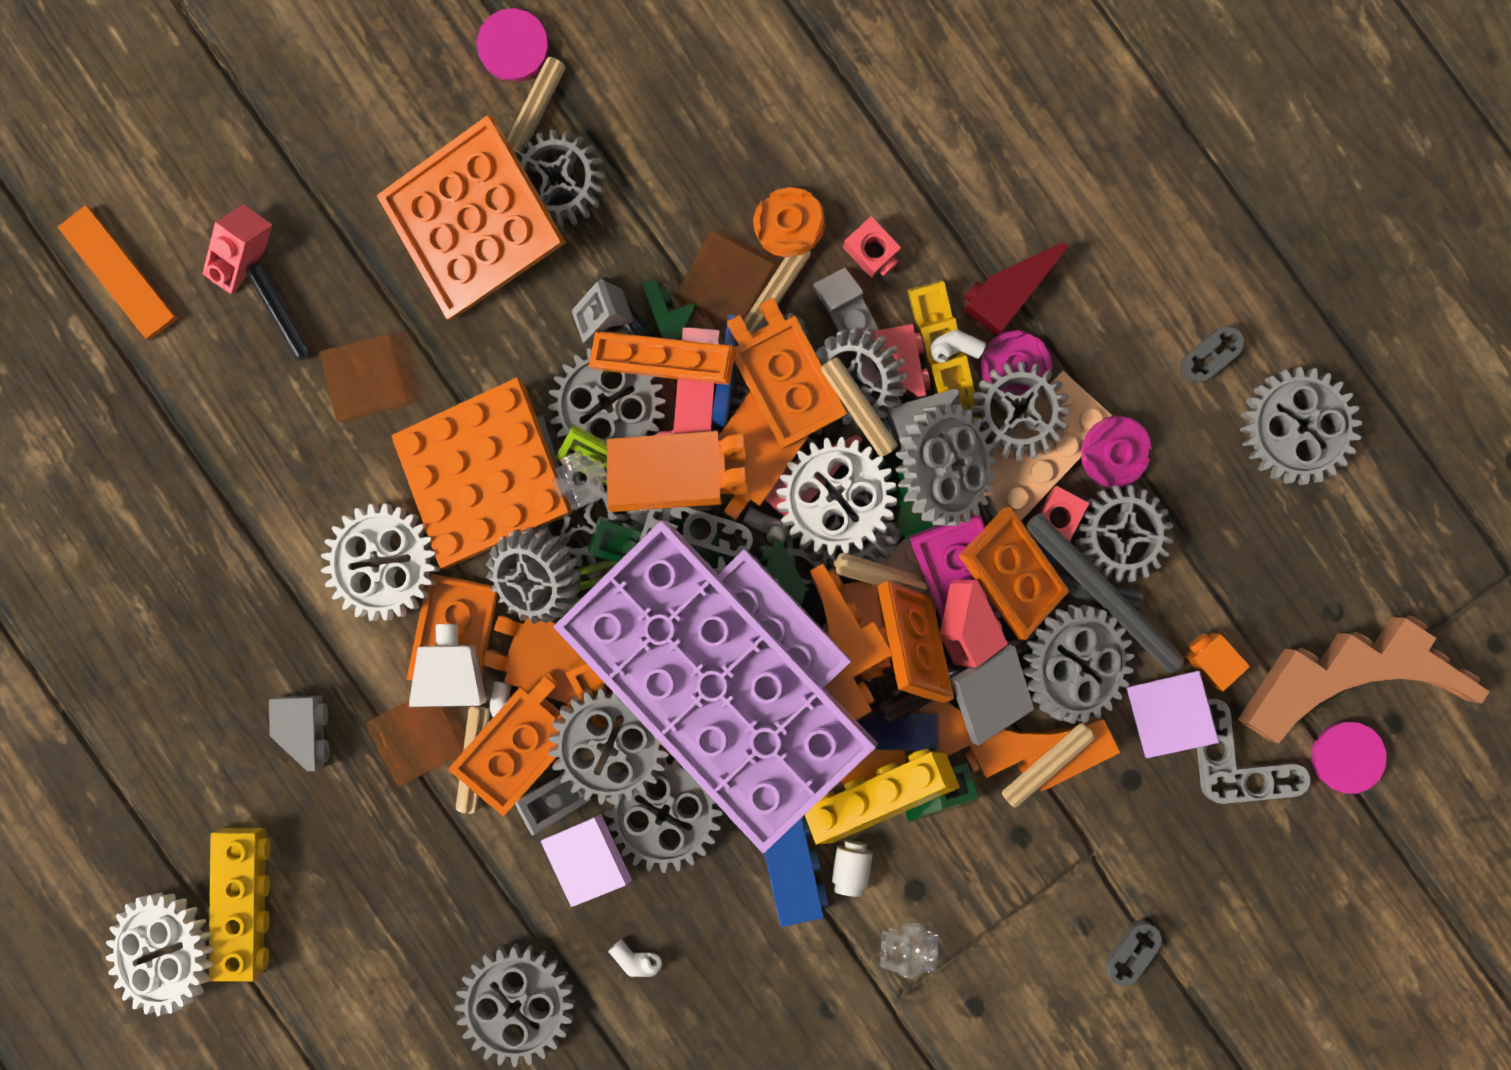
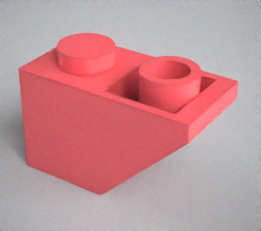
M244 204L216 221L202 274L228 293L233 294L247 277L246 270L256 264L265 252L272 224Z
M913 324L874 331L875 340L882 335L887 336L885 344L887 348L894 345L898 346L897 352L893 354L895 359H905V363L898 368L899 371L908 373L907 379L900 382L907 388L905 394L914 400L924 398L926 396L925 390L930 389V378L927 368L921 369L919 355L924 354L921 333H915ZM873 361L874 367L876 368L877 371L880 372L879 368L877 367V365H876L875 362Z
M954 580L950 583L940 636L955 666L977 668L1008 645L1003 635L1002 625L994 616L987 601V593L980 586L978 580Z

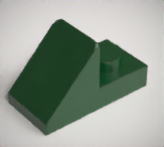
M656 279L642 283L662 337L665 339L682 340L683 327L689 328L697 311L696 303L668 312L667 309L673 307V303L667 287L659 288Z
M599 516L588 548L589 554L619 562L639 543L644 525L632 519L628 525Z

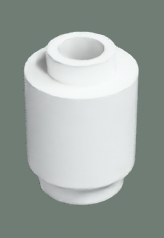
M846 840L845 846H837L832 877L836 893L861 897L863 896L864 889L868 888L873 852L866 849V843Z

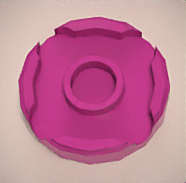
M517 8L503 9L489 16L480 27L477 37L478 55L486 70L497 79L516 82L526 81L538 74L548 57L549 42L547 33L541 22L528 11Z
M1020 330L1004 332L992 339L981 355L979 363L981 380H987L994 384L990 378L992 370H996L1004 377V364H1009L1013 373L1017 372L1019 362H1024L1025 372L1030 373L1034 364L1039 365L1037 375L1042 378L1046 371H1052L1051 355L1040 339L1027 334V332ZM1011 385L1001 391L1004 393L1008 391L1013 395L1020 396L1032 387Z
M1120 415L1105 417L1095 423L1085 435L1081 448L1082 465L1087 475L1096 483L1107 487L1116 485L1126 487L1138 480L1147 469L1150 461L1148 455L1149 449H1151V439L1147 430L1136 420Z
M1339 721L1324 728L1321 731L1322 734L1314 741L1311 748V764L1316 776L1328 787L1341 793L1358 794L1372 788L1381 779L1386 768L1387 752L1382 739L1372 728L1359 722Z

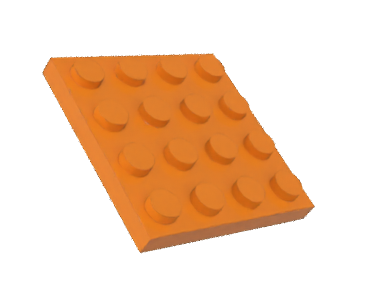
M490 115L485 116L376 195L447 320H454L566 244L497 121Z
M516 377L391 435L423 524L426 526L427 535L433 539L430 543L433 551L436 552L435 557L440 569H447L492 549L493 546L497 545L496 543L499 542L501 537L505 536L507 538L509 533L515 529H519L520 533L528 527L538 529L573 513L524 382L520 378Z

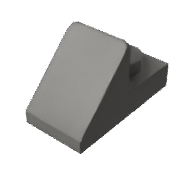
M846 268L813 284L838 332L845 329L850 333V330L855 327H860L862 334L869 329L879 330L862 298L864 294L862 289Z
M604 280L597 281L572 310L583 344L594 341L595 331L605 332L609 327L633 322L623 290Z
M562 775L545 785L526 793L514 804L530 834L535 835L591 801V798L587 801L584 800L585 789L580 788L573 794L571 792L574 783L572 779L561 783Z

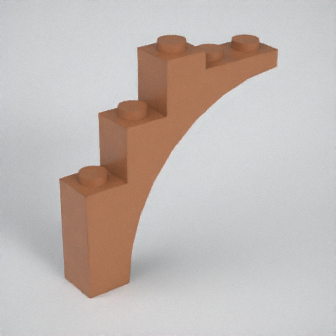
M1407 616V618L1391 617L1375 643L1358 632H1353V634L1338 633L1320 661L1316 655L1300 647L1298 651L1284 649L1238 718V721L1266 740L1279 744L1295 723L1319 703L1345 689L1372 681L1393 679L1417 680L1440 687L1465 701L1481 704L1490 691L1478 684L1481 680L1478 676L1463 668H1460L1458 671L1448 664L1450 661L1448 656L1431 648L1437 638L1426 632L1428 626L1412 616Z

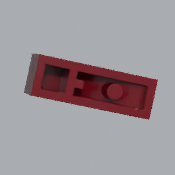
M1062 242L989 276L983 285L976 281L964 296V299L969 303L963 311L997 337L1069 246Z

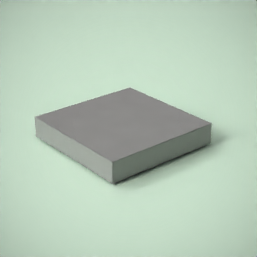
M1006 645L979 667H969L950 679L970 740L974 744H982L1034 710L1016 649L1012 645Z

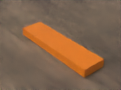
M83 206L58 226V229L145 339L151 341L178 319L91 207Z
M595 331L589 367L600 371L730 385L736 348L732 345Z

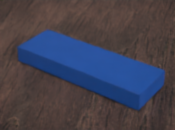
M729 314L728 321L735 318L737 315ZM727 327L724 345H732L735 348L738 344ZM735 362L733 363L730 385L717 384L712 416L713 428L724 429L727 425L736 371Z

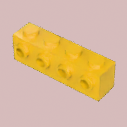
M928 748L909 755L908 759L910 762L899 767L896 763L883 766L876 770L877 777L868 781L865 780V777L852 780L844 785L845 791L834 795L833 791L828 792L805 814L815 844L834 843L960 788L947 754L930 752Z
M221 828L211 833L209 932H211L212 936L209 938V946L213 947L214 951L209 953V960L214 963V967L209 968L210 981L253 982L268 967L269 950L267 947H264V933H267L270 923L269 912L265 911V897L269 894L270 877L268 874H265V860H268L270 856L271 843L270 839L266 838V828Z

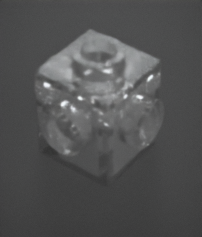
M581 451L560 459L563 466L555 468L558 476L552 478L559 498L567 497L572 510L607 497V492L602 483L607 480V474L601 459L593 461L590 454L583 457ZM579 472H584L587 476V481L583 486H577L574 482V477Z
M903 922L901 928L882 930L879 967L898 972V975L901 977L912 979L920 978L921 973L936 971L939 934L924 930V925L916 922Z

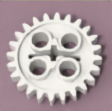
M843 437L839 438L837 447H832L829 439L825 438L824 449L821 450L812 442L810 443L812 454L807 456L803 452L798 451L797 454L801 462L798 465L793 462L787 463L792 475H780L781 481L787 485V488L778 489L777 495L786 499V501L778 504L777 508L779 512H789L781 521L784 526L795 524L789 532L790 536L796 538L803 534L800 542L801 546L806 548L814 542V552L817 555L821 553L824 547H828L831 558H834L837 548H842L844 553L850 554V546L853 545L862 553L864 552L862 541L867 539L871 543L876 544L875 530L882 533L887 532V528L882 520L894 519V514L886 509L887 507L897 505V498L887 495L897 490L896 483L885 482L892 476L891 469L879 470L884 464V459L880 456L871 460L873 454L872 447L869 446L862 453L859 452L860 445L858 440H855L850 448H846ZM845 465L849 468V472L842 479H834L830 476V471L833 467ZM816 473H821L832 489L838 495H843L846 505L859 517L858 522H853L842 506L836 500H831L828 490L815 478ZM809 488H815L821 492L818 500L813 503L802 501L803 493ZM860 492H868L873 495L872 502L865 507L856 506L853 503L854 497ZM833 515L844 518L843 526L836 531L825 528L826 520Z
M384 503L381 510L378 505L369 504L367 513L364 509L355 508L356 519L344 515L342 520L346 527L333 526L332 530L338 537L336 540H325V543L332 548L331 553L321 554L322 558L330 560V566L321 569V572L332 574V579L325 583V587H337L338 590L334 593L332 599L342 600L345 598L342 609L352 610L355 608V617H364L367 612L369 621H378L380 614L384 621L393 620L394 612L398 617L407 616L405 605L411 609H418L419 605L416 597L427 599L429 597L424 586L436 585V582L429 577L430 572L440 571V567L431 564V559L436 558V552L429 551L430 542L433 539L432 537L423 536L426 533V526L424 524L415 526L419 516L410 514L405 518V508L397 507L393 512L392 505ZM398 532L401 537V545L396 551H393L390 546V539ZM363 538L366 542V551L359 557L355 548L357 542ZM405 555L411 556L408 562L387 563L379 567L368 566L355 570L350 568L353 563L379 561L382 557L398 558ZM402 568L406 573V581L401 587H398L395 582V574ZM365 574H368L371 579V586L368 591L364 592L361 589L360 580Z
M162 892L136 898L134 903L126 904V912L116 915L120 924L110 927L111 932L116 938L106 941V944L114 949V953L106 956V960L113 961L115 967L108 973L109 975H118L119 977L114 988L124 987L125 992L122 999L134 998L132 1008L144 1007V1014L146 1015L156 1012L157 1016L167 1013L171 1014L195 1002L194 997L204 993L200 984L210 981V977L204 970L214 967V963L206 959V954L213 952L214 948L205 945V941L212 936L211 932L202 933L201 931L202 926L206 922L205 918L196 921L194 917L197 908L186 909L187 899L176 900L173 893L164 896ZM183 943V948L165 954L140 965L137 964L138 958L164 950L169 946Z

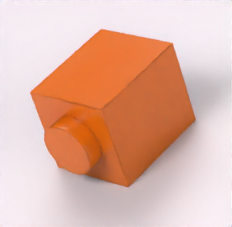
M1203 633L1189 645L1191 651L1184 656L1197 671L1200 670L1201 676L1213 689L1221 691L1229 687L1250 667L1221 634L1210 633L1208 635Z

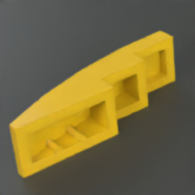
M940 280L908 289L907 292L916 328L922 336L924 357L935 394L957 389L962 410H970L971 407L977 406L978 403L972 399L975 389L967 355L960 351L948 357V361L944 363L937 362L932 357L931 345L933 341L950 331L958 330L956 319L952 316L944 281ZM972 415V419L981 418V416Z

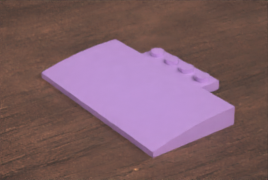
M661 520L553 626L762 853L766 852L878 745L871 735L825 688L852 660L747 549H744L717 574L668 521Z

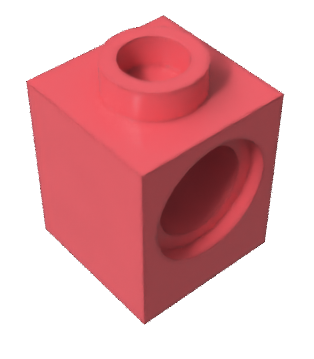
M872 216L844 241L843 249L871 279L879 272L885 276L899 262L896 256L901 247ZM869 243H877L883 248L884 254L879 258H871L866 254L864 247Z
M1056 486L1049 490L1037 514H1042L1051 523V511L1054 508L1061 509L1066 515V521L1061 528H1055L1070 541L1089 503Z

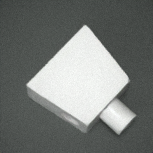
M436 624V646L418 647L409 707L478 706L486 703L476 646L458 645V624Z

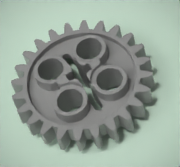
M590 348L587 349L588 359L585 361L578 355H574L577 365L574 368L563 364L562 367L568 374L566 378L554 377V380L561 388L560 390L549 391L551 396L558 399V403L549 405L548 409L559 413V416L551 420V424L563 425V428L557 434L560 439L568 435L573 424L593 434L594 425L599 421H608L611 424L610 435L602 439L606 442L607 439L647 436L649 431L653 433L660 432V429L653 423L654 420L665 419V415L656 410L657 407L665 405L666 400L655 396L664 390L662 384H651L656 377L621 373V384L615 389H608L604 386L603 379L609 371L593 370L589 367L592 351ZM628 387H635L634 392L616 400L612 404L613 412L608 413L604 409L596 413L585 424L580 423L582 417L597 411L603 406L602 398L607 397L611 401L621 395ZM580 391H588L592 396L590 405L584 409L576 408L573 403L575 395ZM630 401H636L642 405V412L636 419H627L623 415V408ZM583 444L584 446H586V447H588V448H590V449H592V450L598 452L597 450H595V449H593V448H591V447H589V446Z
M1302 367L1293 369L1292 375L1286 369L1278 372V379L1274 376L1266 378L1267 388L1262 385L1254 388L1259 399L1249 398L1245 401L1253 410L1241 413V417L1250 422L1249 425L1240 428V432L1250 433L1251 437L1244 441L1242 445L1254 446L1255 449L1248 458L1250 460L1255 458L1262 459L1258 468L1259 471L1271 467V479H1277L1284 473V484L1293 483L1296 477L1299 485H1306L1309 483L1310 477L1314 483L1323 481V473L1328 477L1335 476L1337 473L1334 465L1338 467L1348 465L1343 454L1352 455L1356 453V450L1349 443L1361 440V436L1353 433L1352 428L1362 425V421L1354 420L1351 417V414L1359 410V406L1348 407L1347 405L1353 394L1341 395L1339 393L1344 384L1342 381L1329 385L1331 380L1330 373L1324 374L1317 379L1318 373L1316 368L1308 370L1306 375H1304ZM1296 392L1300 393L1305 399L1303 410L1298 409L1294 405L1293 397ZM1277 404L1281 405L1284 412H1280L1277 409ZM1323 416L1331 422L1332 428L1329 434H1326L1321 429L1320 422ZM1271 419L1277 420L1281 425V433L1278 437L1270 432L1269 422ZM1299 420H1302L1304 422V424L1301 427L1304 431L1302 433H1299L1297 431V429L1300 426L1299 422H1297ZM1317 440L1324 444V449H1321ZM1299 443L1304 444L1307 448L1308 456L1305 461H1302L1297 456L1296 447Z
M950 404L924 408V413L914 415L915 423L906 424L905 427L910 436L899 438V441L905 446V450L896 452V456L903 460V465L897 467L896 472L904 473V479L898 486L908 488L909 491L905 495L904 501H915L912 512L922 513L923 521H932L933 525L959 526V523L970 522V515L978 516L980 514L978 505L988 504L984 492H993L994 490L988 483L989 478H996L997 475L990 470V465L996 463L997 459L989 457L988 453L994 448V444H986L985 439L989 431L979 430L982 420L980 418L972 419V410H962L961 405Z
M1069 605L1067 612L1057 609L1055 612L1056 620L1046 617L1044 619L1046 629L1036 628L1034 630L1035 634L1039 637L1037 642L1027 641L1026 644L1033 649L1032 654L1023 655L1022 659L1031 662V667L1022 671L1024 675L1032 677L1026 683L1028 690L1034 692L1031 700L1041 704L1039 709L1050 714L1051 717L1060 721L1065 720L1072 724H1075L1076 720L1088 723L1089 715L1099 719L1101 718V707L1109 711L1113 709L1110 702L1112 697L1119 700L1122 699L1118 691L1119 687H1129V683L1123 677L1124 674L1133 673V669L1126 666V661L1134 658V654L1125 652L1124 649L1132 642L1122 637L1126 631L1125 627L1116 625L1117 618L1106 615L1107 611L1087 605H1082L1081 608ZM1079 634L1078 641L1075 644V638ZM1058 645L1066 654L1076 657V662L1061 654L1057 649ZM1058 663V668L1053 674L1054 667ZM1081 666L1093 672L1099 678V681L1097 682L1090 674L1082 672ZM1082 684V689H1081L1080 693L1078 694V689H1079L1080 685Z
M602 684L599 687L598 695L594 696L592 691L586 688L584 691V701L574 695L570 701L573 709L564 705L561 707L560 714L564 719L555 718L552 724L560 732L550 733L548 739L550 742L558 745L550 748L549 756L559 757L554 762L552 768L553 770H565L560 782L564 783L572 779L574 783L571 792L573 794L580 788L585 789L584 800L587 801L595 793L598 794L599 804L602 805L606 795H611L614 804L617 805L620 794L623 793L629 801H632L635 788L645 794L647 791L645 780L656 784L658 776L654 770L664 771L665 763L659 758L668 757L669 752L614 692L607 694L606 688ZM600 714L606 717L609 724L606 727L598 728L592 725L589 718L592 715ZM621 715L624 720L618 730L614 745L609 751L601 773H596L595 767L601 757L604 744L608 741L617 716ZM631 728L637 729L642 733L643 738L636 742L629 741L624 736V731ZM583 747L588 748L593 752L594 758L587 761L582 760L577 756L576 750ZM613 762H623L629 771L625 774H616L611 770L610 764Z
M667 757L660 758L665 763L664 771L654 770L658 779L665 782L667 786V792L664 795L653 796L649 793L648 789L643 794L635 788L632 801H629L623 793L620 794L617 805L614 804L611 795L606 797V801L615 806L604 812V816L614 818V822L607 825L609 831L618 832V835L613 839L615 845L622 842L625 844L621 856L624 857L633 852L635 854L634 866L642 859L647 860V871L653 868L654 863H660L662 873L666 872L668 863L671 862L675 869L680 871L681 860L684 858L690 865H694L695 858L693 853L695 851L705 856L707 851L703 842L714 844L716 840L709 831H716L721 828V824L712 820V818L718 817L723 813L721 808L713 807V804L716 802L676 759H674L673 763H669ZM623 769L620 774H625L628 771ZM640 795L644 797L649 803L660 809L664 804L671 807L669 814L676 819L690 823L692 829L687 830L669 816H666L663 820L658 819V810L638 802L635 796ZM684 797H692L697 801L699 809L693 814H685L680 810L678 802ZM634 811H642L648 816L649 824L643 828L634 827L630 822L629 815ZM666 829H674L679 833L681 841L674 846L666 845L661 839V833Z
M518 944L513 945L510 954L506 953L503 946H499L496 951V958L491 953L486 952L483 955L484 965L475 961L471 966L474 974L466 973L463 976L462 981L467 986L460 987L456 994L465 1000L458 1002L455 1010L465 1012V1014L458 1019L457 1025H468L469 1028L462 1037L463 1039H468L474 1036L476 1041L472 1050L475 1051L482 1046L485 1047V1060L495 1053L498 1054V1065L501 1066L506 1057H511V1063L513 1067H516L520 1057L524 1056L527 1064L531 1065L535 1052L544 1059L548 1053L546 1045L556 1050L559 1045V1040L556 1036L566 1037L568 1029L563 1024L571 1023L574 1015L565 1010L573 1008L575 1000L565 998V996L572 992L573 985H562L568 973L564 971L556 974L554 970L558 960L556 959L547 965L544 962L546 951L541 952L536 958L533 956V947L529 945L524 954H520ZM508 972L519 973L523 977L524 984L521 986L511 985L507 981L506 974ZM496 982L499 985V989L492 987L491 983ZM538 997L544 998L548 1001L550 1009L544 1012L538 1011L534 1008L532 1000ZM485 998L494 1000L498 1006V1011L487 1012L482 1007L481 1000ZM516 1000H519L522 1003L521 1007L512 1010L509 1007L510 1002L514 1003ZM531 1021L538 1023L539 1028L533 1027ZM510 1024L521 1026L524 1030V1036L520 1038L511 1036L508 1033L507 1026Z

